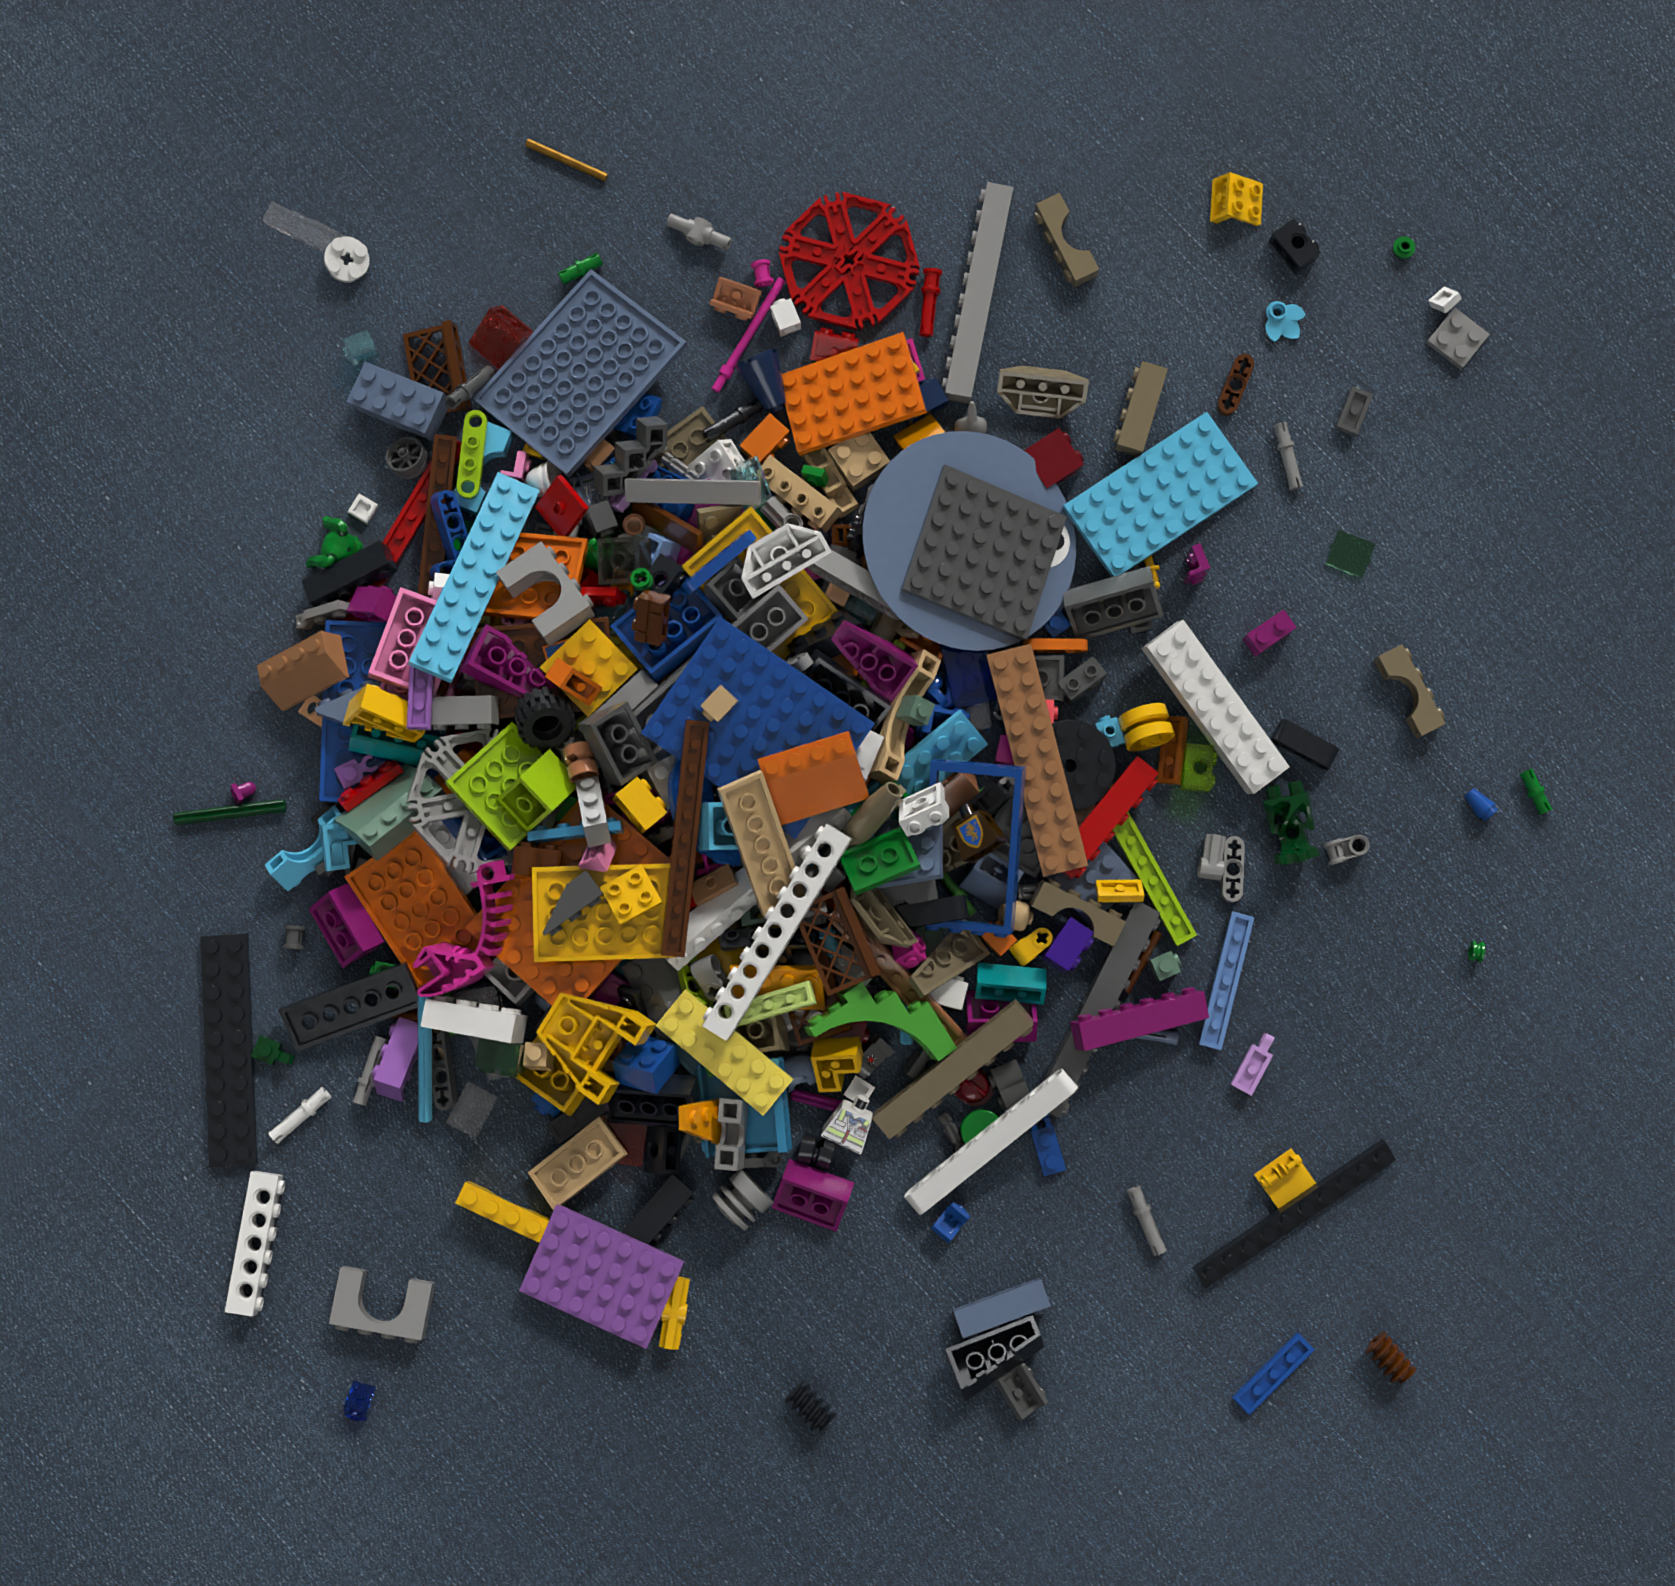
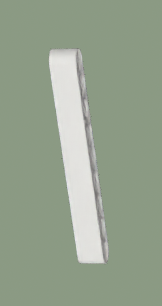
M1063 1069L1057 1070L910 1188L904 1195V1198L919 1215L923 1214L1071 1096L1078 1086Z

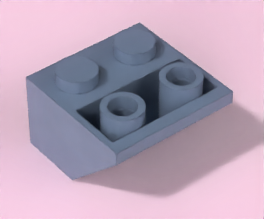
M989 853L977 862L972 863L959 887L994 908L999 909L1000 905L1006 901L1009 863L993 853ZM1020 869L1018 871V882L1024 873Z

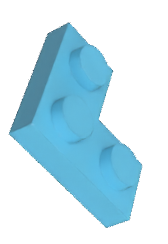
M337 823L320 825L325 871L350 868L347 845L358 843Z

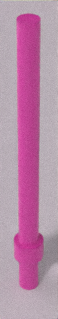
M777 278L726 365L723 364L718 373L720 375L711 388L713 391L719 393L726 380L730 379L733 375L735 365L786 282L784 279Z

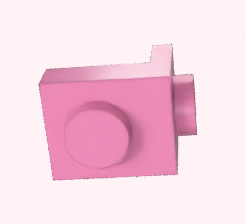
M518 451L514 472L501 470L500 473L523 483L526 474L531 471L532 460H529L527 452Z

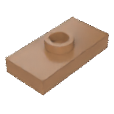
M725 864L693 882L692 896L695 904L701 906L739 885L732 866Z

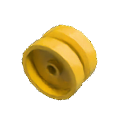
M1164 703L1142 705L1119 716L1120 729L1122 732L1127 733L1124 737V742L1128 751L1135 752L1152 749L1174 738L1173 726L1170 722H1166L1169 714Z

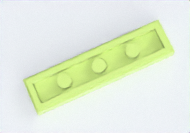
M805 981L756 996L737 1027L817 1004L812 982ZM726 1005L724 1006L726 1018H729L732 1015V1009Z

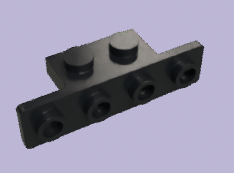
M770 928V934L773 937L778 938L781 935V928ZM799 928L794 933L776 964H793V948H807ZM726 929L722 933L721 949L750 948L755 941L752 939V936L757 929ZM812 929L809 940L814 944L815 929ZM761 944L757 949L758 955L766 958L769 955V948Z

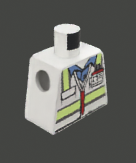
M860 1094L856 1096L853 1103L842 1100L824 1124L821 1136L861 1154L873 1113L866 1109L870 1100Z

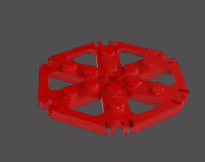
M841 191L843 200H840V194L835 192L836 200L830 202L828 196L824 195L825 205H823L820 197L784 231L782 241L788 242L789 245L787 247H779V258L792 302L796 299L794 306L797 307L801 303L806 305V308L802 310L803 315L808 314L807 318L857 331L855 321L858 322L860 330H863L862 322L864 320L870 321L871 327H874V317L879 325L914 291L916 281L911 280L909 277L911 275L919 276L920 265L907 219L902 223L904 220L903 215L897 219L892 217L896 212L895 207L891 208V204ZM850 207H858L875 212L877 218L855 238L847 212ZM821 215L826 219L833 244L801 236V230L816 216ZM898 235L903 241L907 260L903 263L873 254L892 236ZM845 257H847V258L854 257V259H853V263H854V264L851 265V264L849 263V264H847V265H844V264H845ZM800 260L825 268L809 284L801 289L796 285L791 265L794 261ZM866 278L894 285L897 287L898 293L883 308H875ZM844 283L851 314L848 317H840L823 312L821 309L822 303Z

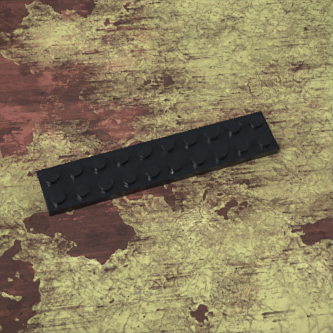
M248 934L200 936L209 1167L258 1164L253 1057H251L253 1037Z

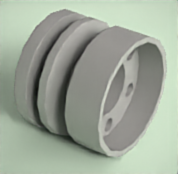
M741 1169L729 1178L734 1189L731 1191L722 1185L720 1189L726 1197L723 1198L719 1193L715 1192L712 1198L715 1200L718 1209L727 1219L745 1231L749 1228V1225L743 1218L746 1216L754 1223L756 1218L751 1210L755 1208L759 1212L764 1213L774 1202Z

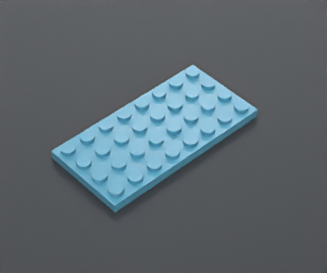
M1206 412L1070 500L1062 508L1110 576L1114 577L1132 569L1256 487L1258 482L1208 412Z

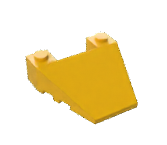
M560 993L536 1033L552 1055L556 1056L562 1064L566 1074H569L576 1083L575 1086L579 1092L600 1105L609 1102L620 1084L602 1071L620 1039L624 1037L635 1046L645 1044L657 1024L639 1011Z

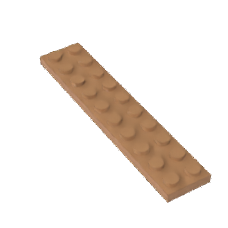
M1027 644L988 654L987 660L1014 765L1026 767L1024 805L1042 875L1046 877L1086 867L1088 863L1032 645Z

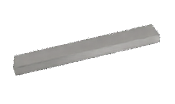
M626 478L625 499L626 502L760 505L761 481Z

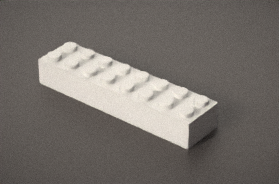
M1184 620L1177 621L1141 648L1246 794H1255L1290 767Z

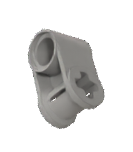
M1363 835L1341 838L1322 844L1328 853L1329 866L1365 854L1370 847L1368 839ZM1354 840L1362 843L1363 848L1361 852L1353 849L1352 843Z
M712 954L693 961L690 969L706 998L717 1002L718 1000L715 999V996L721 987H727L730 980L727 979L728 976L724 972L719 959Z

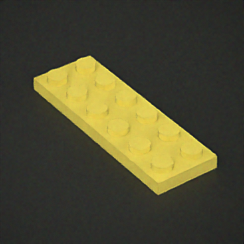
M685 989L659 1020L656 1027L764 1116L794 1079L736 1030L730 1039L725 1041L703 1027L705 1020L702 1018L708 1007Z

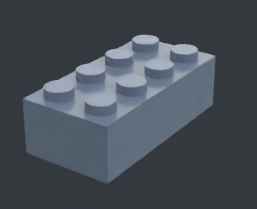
M367 362L364 363L346 401L358 412L431 441L434 439V434H437L448 410L445 404L446 401H444L447 396L443 392Z

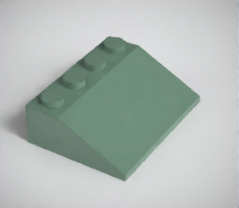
M406 763L401 766L404 771L353 809L348 812L344 811L334 819L376 861L415 832L411 827L412 824L420 823L419 821L415 823L409 822V819L416 817L417 813L415 810H406V807L410 804H416L414 802L406 804L416 772V768ZM425 774L420 789L421 796L423 798L445 795L443 789L431 777Z

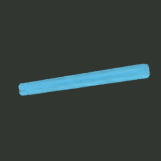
M418 995L419 1122L427 1123L432 1120V1029L420 1026L425 1000L432 999V996L420 997Z

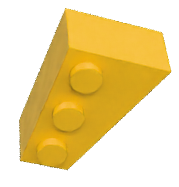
M366 684L349 701L342 724L350 726V723L365 726L364 730L369 732L372 731V728L386 731V736L413 743L425 733V730L407 729L408 701L402 699L399 695L390 694L381 690L380 687Z

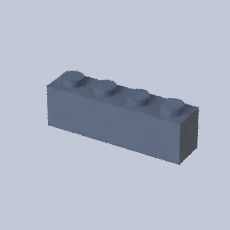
M1036 1278L952 1309L962 1338L967 1337L970 1340L980 1336L982 1331L988 1329L993 1331L1003 1327L1002 1324L1009 1321L1013 1323L1024 1319V1316L1033 1313L1034 1316L1047 1312L1046 1308L1051 1305L1042 1280Z

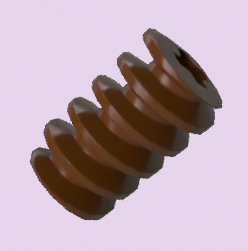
M1383 1331L1372 1339L1365 1353L1374 1352L1371 1358L1372 1361L1380 1359L1377 1367L1379 1369L1384 1366L1386 1367L1383 1373L1384 1376L1393 1375L1389 1380L1390 1383L1396 1381L1403 1383L1416 1372L1417 1368L1410 1366L1411 1361L1408 1358L1404 1359V1352L1398 1351L1399 1346L1392 1344L1393 1339L1390 1336L1385 1337L1387 1332Z

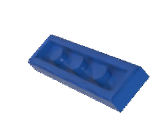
M1296 1332L1231 1398L1247 1415H1250L1315 1349Z

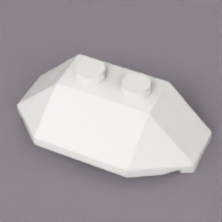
M787 523L748 546L741 580L752 599L832 553L821 532Z

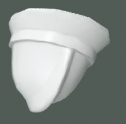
M547 460L546 463H541L527 474L523 483L540 490L538 497H542L556 476L562 474L558 468Z

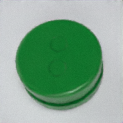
M982 1109L974 1110L967 1114L960 1125L963 1143H968L999 1117L991 1111Z

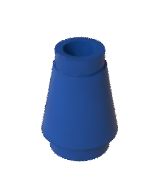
M1475 788L1464 796L1478 819L1481 818L1484 822L1498 811L1495 807L1496 803Z

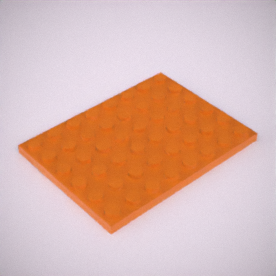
M579 800L558 824L570 823L571 826L580 825L582 817ZM604 802L607 818H617V821H621L624 826V833L610 835L617 846L610 865L670 863V859ZM586 838L546 842L540 843L537 848L543 849L544 844L558 846L557 850L562 851L560 866H579L587 846ZM515 874L514 879L506 881L496 892L512 890V896L495 899L496 906L513 904V910L496 913V918L512 919L509 925L495 927L497 932L508 933L506 939L491 943L503 948L502 952L496 955V957L551 1006H553L560 993L589 999L623 959L534 962L532 876ZM482 909L465 927L478 941L482 932Z

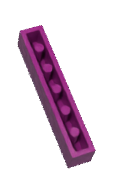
M1195 987L1181 989V993L1174 995V992L1164 993L1160 995V999L1145 998L1140 1000V1004L1137 1005L1126 1003L1119 1005L1120 1009L1112 1011V1008L1099 1010V1015L1091 1016V1014L1077 1016L1078 1020L1070 1022L1075 1049L1086 1051L1207 1019L1209 1014L1204 991L1195 990Z

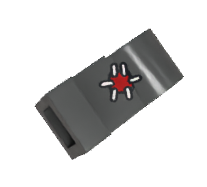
M876 1033L862 1047L864 1055L861 1071L856 1074L861 1079L868 1077L876 1066L895 1052Z

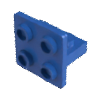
M645 393L613 430L624 433L631 440H636V418L657 416L662 407V399Z

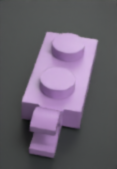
M1264 1033L1258 1047L1251 1044L1230 1085L1252 1096L1273 1057L1272 1054L1267 1052L1274 1041L1273 1036Z

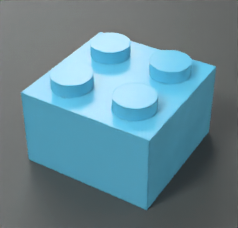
M722 802L701 803L699 851L738 850Z

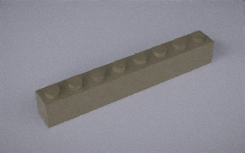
M1016 999L959 1043L956 1046L957 1049L934 1063L875 1110L872 1119L889 1139L893 1136H901L907 1130L906 1126L912 1121L914 1123L920 1121L925 1116L924 1112L930 1107L932 1109L936 1108L943 1101L941 1098L947 1093L952 1095L961 1087V1082L965 1079L969 1081L978 1074V1069L983 1065L989 1066L997 1058L995 1055L1000 1051H1008L1015 1044L1013 1042L1019 1036L1022 1038L1027 1036L1033 1030V1019Z

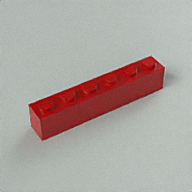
M1138 756L1078 827L1087 861L1088 859L1093 861L1101 852L1098 849L1101 843L1104 841L1107 844L1115 835L1112 831L1117 824L1120 826L1124 824L1129 817L1127 814L1128 810L1131 807L1136 809L1144 799L1141 796L1146 789L1150 791L1158 782L1155 777L1159 773ZM1082 867L1062 872V874L1069 880H1072L1074 876L1078 879L1087 868Z

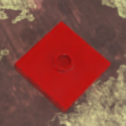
M562 475L556 476L535 506L556 534L565 537L570 536L589 509L587 504Z

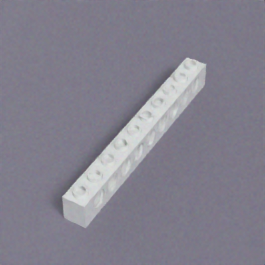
M826 824L825 827L820 826L814 835V838L817 839L813 847L808 846L801 857L804 859L800 868L796 866L789 876L792 880L787 888L783 886L777 895V899H779L778 904L775 908L770 907L764 917L767 920L763 928L759 926L752 936V939L755 940L750 948L746 947L740 956L741 964L738 968L733 967L727 977L730 980L727 987L720 988L715 996V999L718 1000L714 1008L709 1007L702 1018L705 1020L703 1027L725 1041L729 1040L852 841V838L829 824ZM824 843L831 847V854L828 857H823L819 853V848ZM812 863L816 864L819 868V873L814 878L807 874V867ZM798 884H803L807 890L806 895L802 898L796 896L794 892ZM785 904H790L794 908V914L790 918L785 917L782 913V908ZM773 924L781 927L782 933L778 938L770 934V927ZM761 944L769 948V955L766 958L758 955L757 949ZM749 964L757 969V974L754 978L748 977L745 973V968ZM735 985H741L744 988L742 998H738L733 994V987ZM723 1005H728L732 1009V1015L729 1018L723 1017L720 1012Z

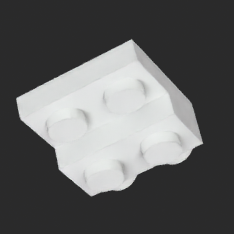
M941 782L902 799L903 802L899 805V824L907 837L921 834L926 828L940 825L949 818V806L945 801V789Z

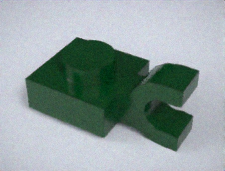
M259 1035L251 1057L270 1065H275L276 1060L292 1065L295 1059L294 1055L281 1051L282 1043Z

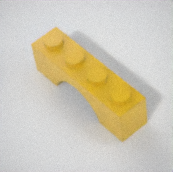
M471 1181L464 1183L455 1202L470 1211L539 1243L550 1218L533 1210L509 1202Z

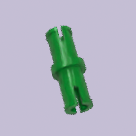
M596 252L581 261H574V265L557 272L563 285H566V283L580 276L583 278L590 269L594 270L602 266L603 263Z
M1533 768L1520 773L1519 775L1528 790L1527 795L1532 798L1538 814L1541 815L1548 812V810H1552L1553 808L1544 793L1545 788L1540 785Z

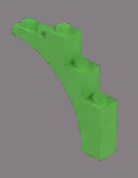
M863 982L837 992L836 994L841 1002L835 1001L827 1007L828 1011L822 1015L817 1014L808 1020L809 1024L804 1027L809 1036L817 1037L833 1027L850 1022H882L908 1034L923 1048L932 1060L940 1061L957 1049L929 1002L922 1000L913 1001L907 1006L908 1010H906L896 992L883 990L874 996L875 1000H873Z

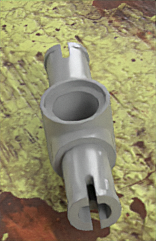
M671 213L667 219L668 227L683 232L686 239L696 246L703 247L704 244H712L726 251L731 246L732 238L716 232L712 228L713 225L703 218L695 217L694 220H687Z

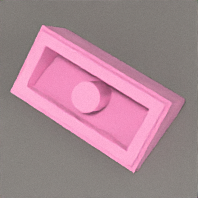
M611 838V843L593 847H588L587 845L579 863L580 869L608 871L617 848L613 839Z

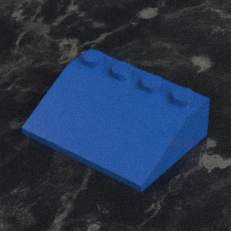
M665 581L659 587L664 586L667 581ZM681 587L672 595L667 639L660 646L635 641V631H632V622L636 617L637 610L633 608L610 625L656 683H659L698 650L719 617L724 619L723 615L699 588L687 595Z

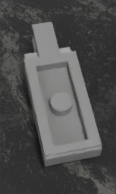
M337 600L304 610V613L295 616L296 628L306 630L311 629L314 624H325L326 620L343 619L347 614H350L347 611L350 603Z

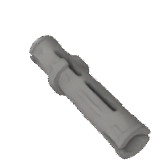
M1283 422V424L1278 423L1273 425L1278 443L1276 448L1280 450L1289 490H1296L1302 488L1303 484L1293 446H1295L1294 441H1291L1287 422Z
M374 1036L362 1076L358 1078L359 1085L352 1102L367 1106L372 1087H375L372 1072L375 1065H380L382 1060L380 1053L383 1045L389 1041L388 1039Z
M1138 1185L1136 1188L1132 1187L1126 1190L1134 1207L1133 1213L1137 1215L1153 1256H1156L1157 1253L1160 1255L1166 1252L1167 1249L1150 1212L1152 1208L1150 1204H1147L1141 1186Z

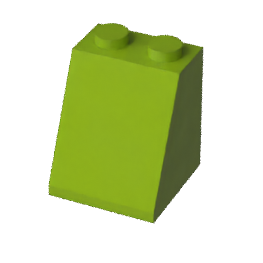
M549 749L496 799L529 832L576 789V783L570 782L567 767Z

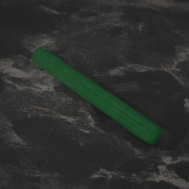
M279 799L176 812L173 814V821L176 825L279 813L287 811L286 800Z

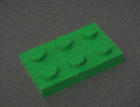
M902 827L845 850L840 859L856 896L921 868Z

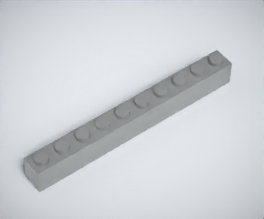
M987 182L986 190H981L979 202L983 203L982 210H977L975 223H978L979 227L978 231L973 230L971 244L975 245L974 251H969L966 264L971 265L969 273L965 272L962 286H966L965 294H960L958 307H962L961 315L956 314L954 328H958L957 336L952 335L949 349L954 350L952 357L948 356L945 370H949L948 378H943L942 389L945 391L948 400L968 404L971 401L1013 187Z

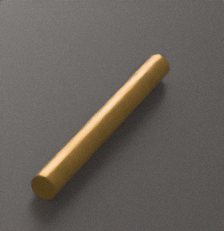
M529 138L526 141L525 147L603 182H606L608 174Z

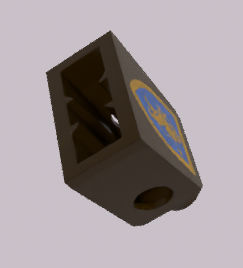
M966 804L959 808L963 820L953 826V831L962 861L975 863L1008 842V839L988 812L974 811L971 804Z

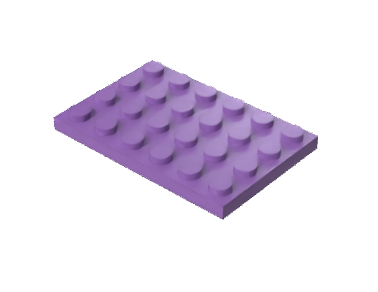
M557 1204L519 1291L647 1349L685 1261Z

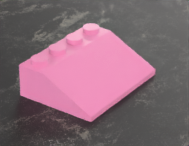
M400 587L369 669V678L409 690L410 666L408 662L437 600ZM435 676L433 697L436 696L441 679Z

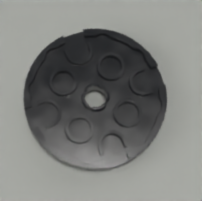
M1076 720L1052 723L1062 766L1068 759H1072L1076 763V768L1073 772H1067L1064 769L1074 811L1086 809L1100 801L1112 785L1116 770L1112 746L1102 732L1088 723Z

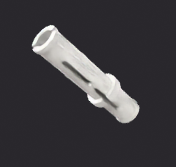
M321 1087L308 1100L304 1099L301 1102V1106L268 1133L269 1136L279 1144L280 1141L310 1115L314 1116L317 1113L316 1110L331 1099V1095L325 1088Z

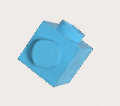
M1110 715L1097 719L1098 723L1094 727L1107 738L1112 749L1125 744L1117 717L1110 718Z

